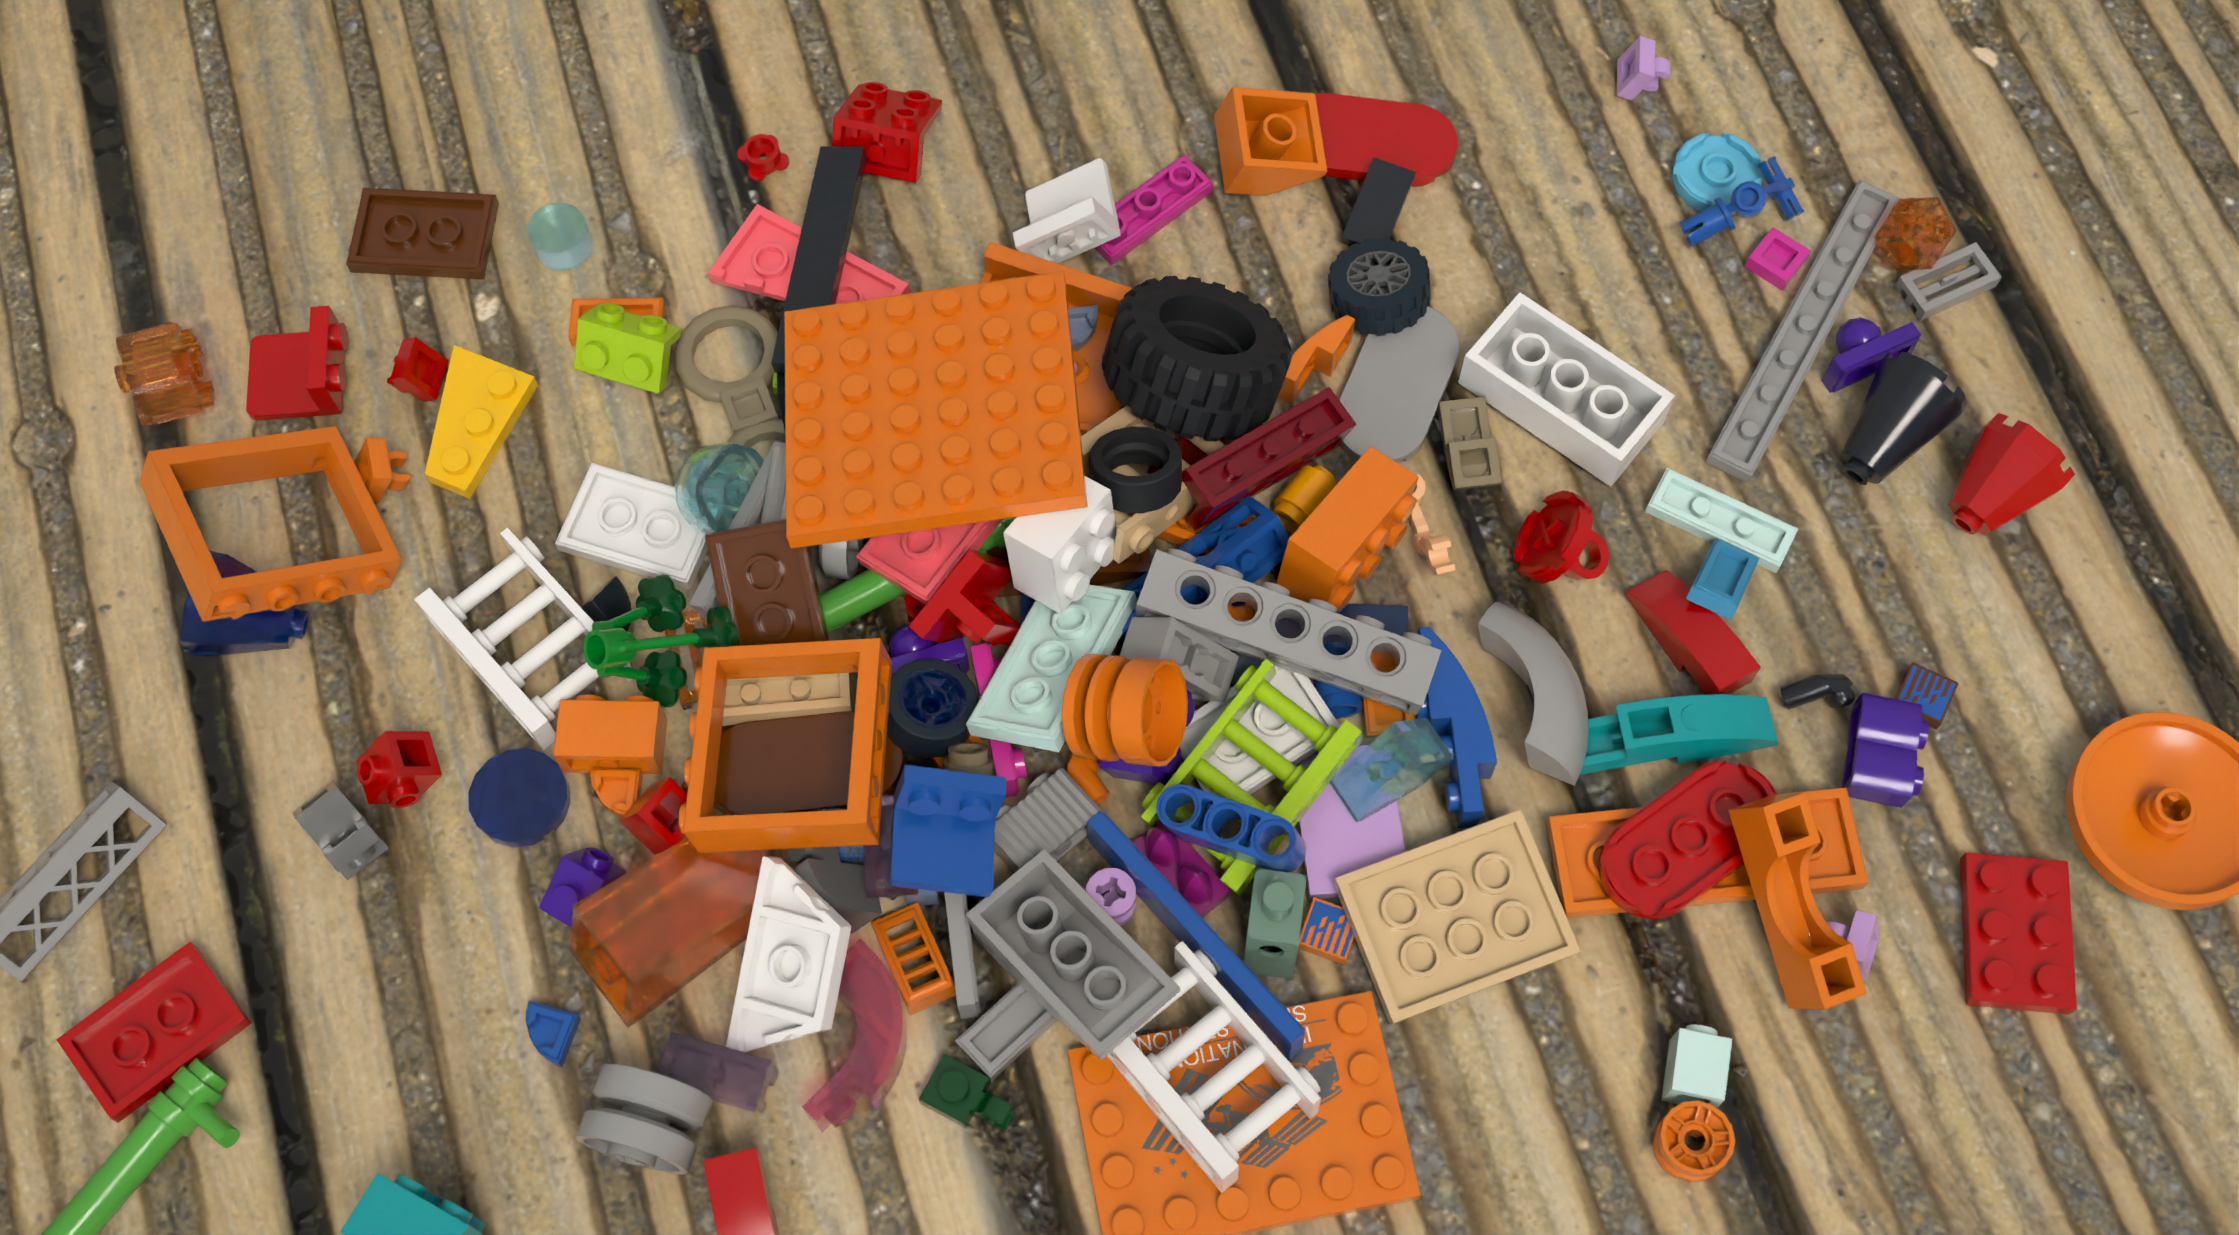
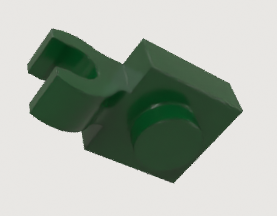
M946 1054L943 1055L918 1099L921 1105L964 1128L967 1127L971 1118L975 1115L1006 1132L1016 1114L1012 1111L1013 1105L999 1097L986 1093L992 1083L990 1077Z

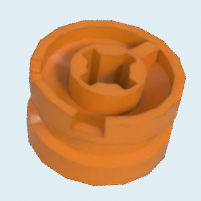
M1696 1100L1682 1102L1672 1108L1662 1118L1655 1128L1652 1145L1655 1158L1666 1173L1673 1178L1677 1177L1693 1183L1705 1181L1726 1165L1733 1155L1735 1137L1733 1127L1723 1112L1712 1104ZM1687 1132L1689 1136H1693L1695 1139L1702 1138L1704 1143L1699 1147V1150L1694 1151L1687 1147L1684 1140Z

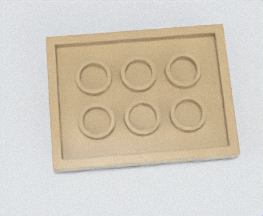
M1521 809L1336 877L1332 881L1389 1025L1581 952Z

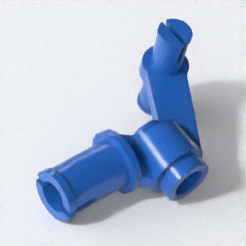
M1775 156L1769 158L1767 163L1763 161L1758 165L1768 185L1761 186L1756 182H1743L1734 189L1731 202L1727 206H1725L1720 197L1714 199L1716 204L1679 222L1684 235L1702 226L1687 235L1686 239L1692 248L1726 228H1729L1730 231L1736 229L1732 219L1734 215L1746 219L1756 217L1762 212L1766 200L1776 198L1787 221L1793 219L1795 215L1797 217L1805 212L1792 190L1795 187L1791 178L1786 179Z

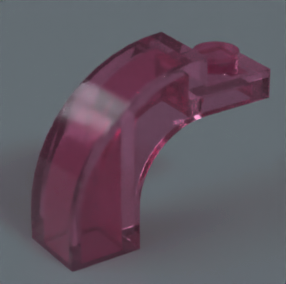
M861 939L846 952L838 999L856 1018L857 1039L854 1050L846 1064L802 1106L807 1117L822 1133L831 1124L834 1127H838L844 1123L856 1110L857 1104L854 1101L860 1095L875 1110L886 1098L898 1078L906 1052L907 1024L896 985L883 962Z

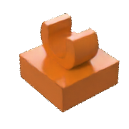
M366 438L354 461L374 503H380L387 489L402 491L406 489L411 480L410 474H397L392 471L391 468L403 467L407 455L401 451L388 452L386 438Z

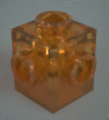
M1939 197L1900 199L1892 208L1891 213L1874 238L1893 270L1932 269L1957 230Z

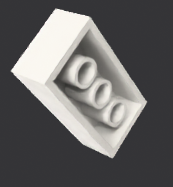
M1521 292L1465 355L1458 381L1460 385L1476 396L1486 397L1488 404L1610 487L1664 423L1675 397L1674 394Z

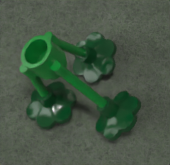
M661 574L655 578L645 577L640 580L638 584L640 595L636 599V609L608 621L594 622L592 624V631L588 632L585 637L583 652L588 665L597 670L599 677L617 676L636 680L637 687L643 692V696L659 701L661 706L670 708L677 703L679 690L685 686L687 680L686 671L680 667L679 654L671 650L663 653L652 652L646 657L644 666L639 669L624 667L636 657L637 651L692 644L696 648L736 646L738 631L736 625L732 622L731 612L727 606L710 608L707 613V626L705 628H696L690 634L636 639L632 633L620 628L640 618L647 620L650 628L655 632H662L666 629L676 630L682 627L684 623L682 611L686 608V598L681 591L675 589L674 583L669 576Z

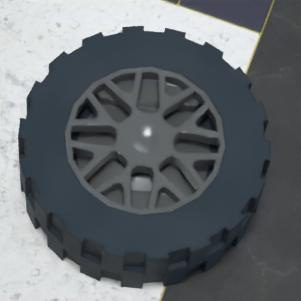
M1382 238V240L1369 239L1360 244L1355 243L1349 246V249L1346 251H1341L1337 255L1336 261H1332L1329 267L1328 286L1331 310L1335 312L1336 319L1346 315L1354 318V330L1359 331L1360 334L1384 336L1387 333L1394 332L1395 334L1402 332L1404 328L1415 325L1420 317L1423 318L1427 312V306H1430L1431 292L1428 261L1425 256L1420 255V250L1414 246H1408L1406 242Z

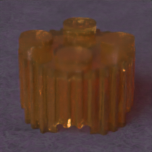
M169 322L116 338L117 349L123 364L115 366V376L123 393L131 392L134 394L135 409L142 426L157 425L204 411V408L215 405V396L213 394L215 390L211 380L203 382V369L198 357L204 356L202 346L198 342L197 336L194 335L192 328L182 331L181 326L177 323Z

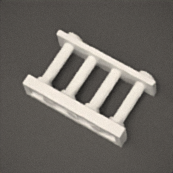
M507 527L500 535L511 555L453 599L448 596L442 601L429 587L414 600L428 621L542 750H545L555 742L556 732L550 722L556 718L554 712L559 709L560 700H571L599 676L597 670L591 668L586 662L543 697L540 698L536 695L531 700L521 690L526 685L524 679L582 633L587 635L588 632L592 631L594 621L541 565L540 562L545 558L535 544L527 536L520 541ZM525 568L540 587L482 632L477 629L470 633L462 624V622L468 619L465 614ZM554 600L570 619L513 664L507 661L500 667L491 657L497 651L495 646ZM628 663L626 666H624V667L632 668L631 665H630V663Z
M1182 941L1174 947V964L1180 971L1171 977L1180 987L1181 991L1107 1056L1111 1059L1114 1067L1207 1177L1223 1193L1238 1180L1239 1165L1236 1163L1240 1158L1238 1152L1296 1104L1309 1119L1314 1117L1319 1111L1321 1097L1317 1093L1320 1092V1087L1304 1067L1299 1066L1295 1069L1217 981L1214 977L1217 975V971L1208 957L1200 950H1196L1193 953ZM1194 986L1213 1010L1157 1055L1150 1053L1145 1056L1133 1042L1137 1039L1135 1033ZM1228 1025L1245 1044L1247 1049L1191 1095L1185 1092L1179 1096L1167 1082L1171 1078L1169 1072ZM1262 1064L1282 1088L1226 1135L1218 1133L1214 1137L1201 1122L1205 1118L1203 1112Z

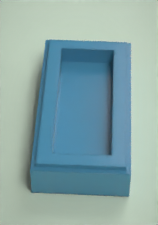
M1715 538L1686 599L1731 620L1759 558Z

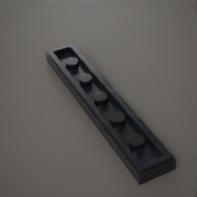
M820 146L771 361L775 373H785L784 312L836 304L867 160L864 147Z

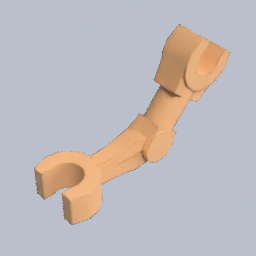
M1417 474L1419 478L1412 495L1417 499V503L1408 516L1413 532L1412 541L1414 549L1418 555H1426L1428 565L1434 575L1455 571V564L1450 561L1447 548L1451 547L1449 537L1447 535L1435 536L1433 530L1428 529L1427 522L1419 506L1423 501L1426 485L1420 474Z

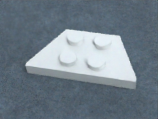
M762 857L725 1053L730 1055L745 1053L831 1030L851 925L779 857Z

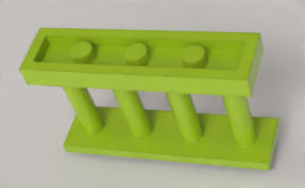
M1265 659L1259 668L1251 665L1243 673L1235 686L1239 693L1168 783L1164 785L1159 782L1151 789L1142 803L1146 810L1141 815V818L1149 826L1153 827L1160 821L1156 807L1162 792L1173 785H1189L1194 778H1197L1218 796L1282 817L1295 827L1363 741L1362 731L1348 720H1345L1339 729L1333 725L1329 728L1270 684L1277 673L1274 664ZM1256 699L1316 744L1314 749L1319 754L1308 768L1302 764L1296 767L1239 723ZM1225 738L1285 783L1283 789L1288 793L1276 808L1271 804L1265 807L1207 762ZM1181 806L1175 814V822H1185L1193 814ZM1279 835L1273 838L1268 845V855H1273L1288 835ZM1204 848L1222 862L1220 868L1225 871V874L1220 880L1239 897L1253 881L1255 869H1262L1256 865Z

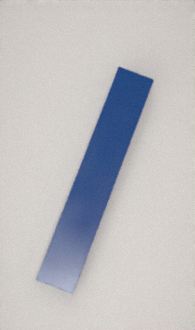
M1100 811L1087 821L1088 842L1112 868L1125 871L1133 879L1136 886V894L1180 942L1183 941L1193 953L1196 950H1200L1208 957L1217 971V975L1214 976L1282 1054L1288 1060L1297 1055L1303 1049L1305 1036L1303 1026L1105 813Z

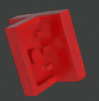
M970 549L911 622L909 627L922 639L941 643L967 636L976 643L985 640L992 646H996L998 643L1011 645L1021 625L994 602L995 598L1012 578L1010 565L1004 559Z

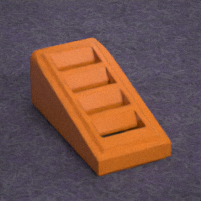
M918 902L871 922L910 1015L956 996L955 984ZM914 919L917 928L889 939L886 933L887 930ZM920 937L922 938L923 945L898 956L896 955L895 948ZM929 954L931 961L909 971H903L902 965ZM931 972H937L939 978L911 989L909 982Z

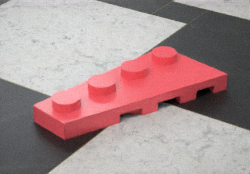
M757 204L708 271L707 275L710 282L785 301L802 227ZM847 251L836 304L910 293L908 283Z

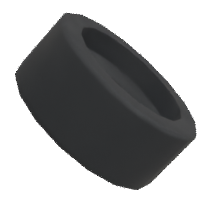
M1132 426L1116 429L1100 437L1092 446L1089 458L1090 479L1111 490L1113 510L1123 513H1146L1159 510L1173 502L1181 491L1182 451L1176 440L1163 431L1149 427ZM1131 463L1148 464L1159 468L1158 471L1143 476H1125L1112 471L1119 466Z

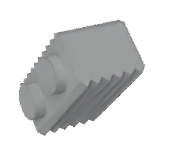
M1063 768L1058 769L1053 775H1050L1048 772L1043 773L1027 788L1026 793L1028 795L1025 799L1021 800L1014 807L1011 804H1006L999 810L995 819L994 851L1014 873L1043 849L1056 861L1061 859L1088 836L1087 821L1098 812H1102L1100 807Z

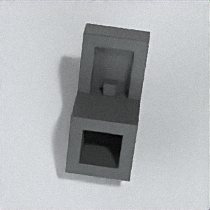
M334 781L292 812L297 822L320 847L326 859L347 880L388 849L385 842Z
M838 847L787 849L791 868L851 925L850 934H853L882 914L873 867L841 863Z

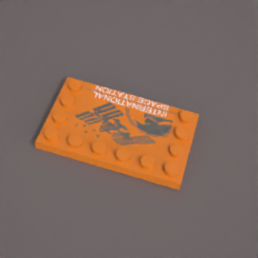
M1372 991L1286 1007L1290 1014L1305 1029L1303 1049L1288 1061L1295 1069L1299 1066L1304 1067L1318 1083L1320 1092L1317 1094L1321 1097L1319 1111L1314 1117L1309 1119L1296 1104L1238 1152L1240 1158L1236 1161L1239 1165L1238 1180L1223 1193L1219 1191L1119 1073L1107 1055L1100 1061L1086 1046L1067 1050L1102 1235H1243L1418 1200L1421 1196ZM1227 1025L1169 1072L1171 1078L1167 1082L1179 1096L1185 1092L1191 1095L1246 1050L1247 1047ZM1192 1026L1137 1036V1039L1133 1042L1145 1056L1150 1053L1157 1055ZM1261 1064L1203 1112L1205 1118L1201 1122L1214 1137L1218 1133L1226 1135L1282 1087Z

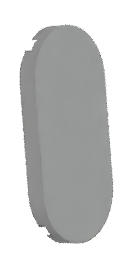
M1427 306V312L1424 317H1420L1415 325L1404 328L1402 332L1395 334L1394 332L1387 333L1384 336H1377V334L1367 335L1340 397V402L1357 424L1341 442L1342 449L1356 462L1370 446L1395 462H1401L1404 459L1406 462L1421 449L1459 355L1460 343L1457 331L1445 315Z

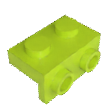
M597 304L578 318L574 369L659 394L667 386L671 345L681 338L682 328L668 324L664 318L659 316H640L626 312L622 306L617 304Z

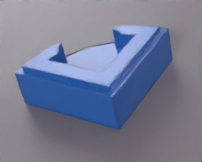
M529 1001L525 1021L530 1039L537 1051L546 1060L562 1068L581 1019L577 1014Z

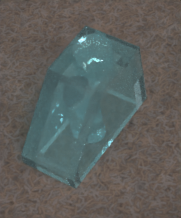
M1427 718L1398 721L1393 723L1335 775L1330 784L1354 820L1359 822L1420 788L1454 757Z

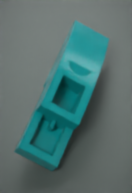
M1728 694L1689 695L1616 705L1617 714L1588 719L1589 737L1587 753L1580 775L1677 757L1679 765L1778 746V739L1767 697Z

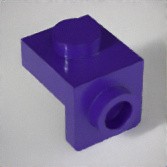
M588 847L563 855L539 909L579 933L587 931L594 921L609 886L622 882L626 871L613 864L614 859L612 856L597 848Z

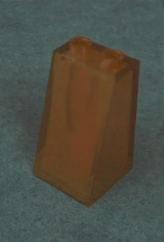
M686 838L573 905L570 952L628 1028L747 939L763 857L759 850L698 853L689 839Z

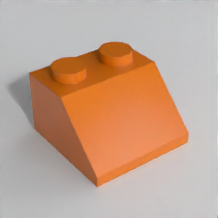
M1242 87L1231 88L1214 114L1225 193L1267 196L1323 177L1327 173L1315 93Z

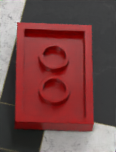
M1966 852L1960 858L1966 1005L2070 1015L2077 1010L2068 861Z
M189 942L56 1040L109 1118L119 1123L157 1095L160 1090L173 1083L172 1076L182 1065L188 1067L195 1058L202 1061L252 1022L198 947Z

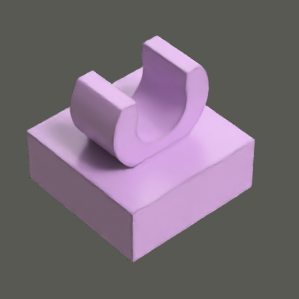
M1639 36L1618 58L1617 96L1633 100L1642 90L1656 91L1658 89V77L1663 79L1670 77V61L1662 57H1655V40Z
M1856 910L1851 928L1841 923L1827 921L1828 925L1839 936L1852 943L1862 979L1867 981L1881 936L1877 915Z

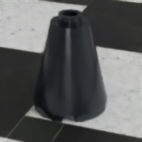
M1892 352L1887 353L1879 364L1841 452L1840 460L1844 464L1843 472L1851 480L1861 485H1867L1868 482L1880 483L1960 417L1968 403L1964 392L1959 386L1952 392L1943 384L1948 375L1928 361L1906 352H1900L1896 358H1892Z

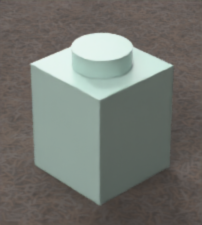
M1687 1025L1686 1029L1679 1028L1669 1040L1661 1101L1681 1104L1682 1102L1698 1100L1718 1108L1725 1101L1732 1039L1717 1036L1718 1031L1704 1025Z

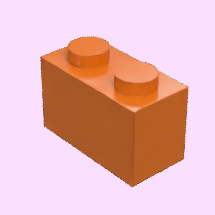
M580 695L576 697V700H560L553 756L564 773H590L591 768L640 769L642 774H662L668 719L659 701H654L646 696L634 695L626 697L625 701H606L604 698L596 695Z

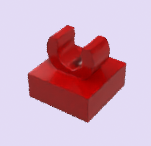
M416 337L403 339L398 355L394 357L393 362L395 365L391 377L387 379V383L402 393L409 392L422 402L436 400L449 360Z

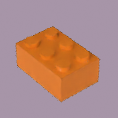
M1370 446L1289 538L1276 584L1288 589L1290 597L1307 603L1312 598L1323 600L1337 607V612H1341L1355 592V588L1352 586L1359 578L1367 581L1375 572L1382 559L1380 553L1386 546L1393 550L1406 533L1408 526L1403 522L1411 514L1417 503V499L1412 495L1419 477Z

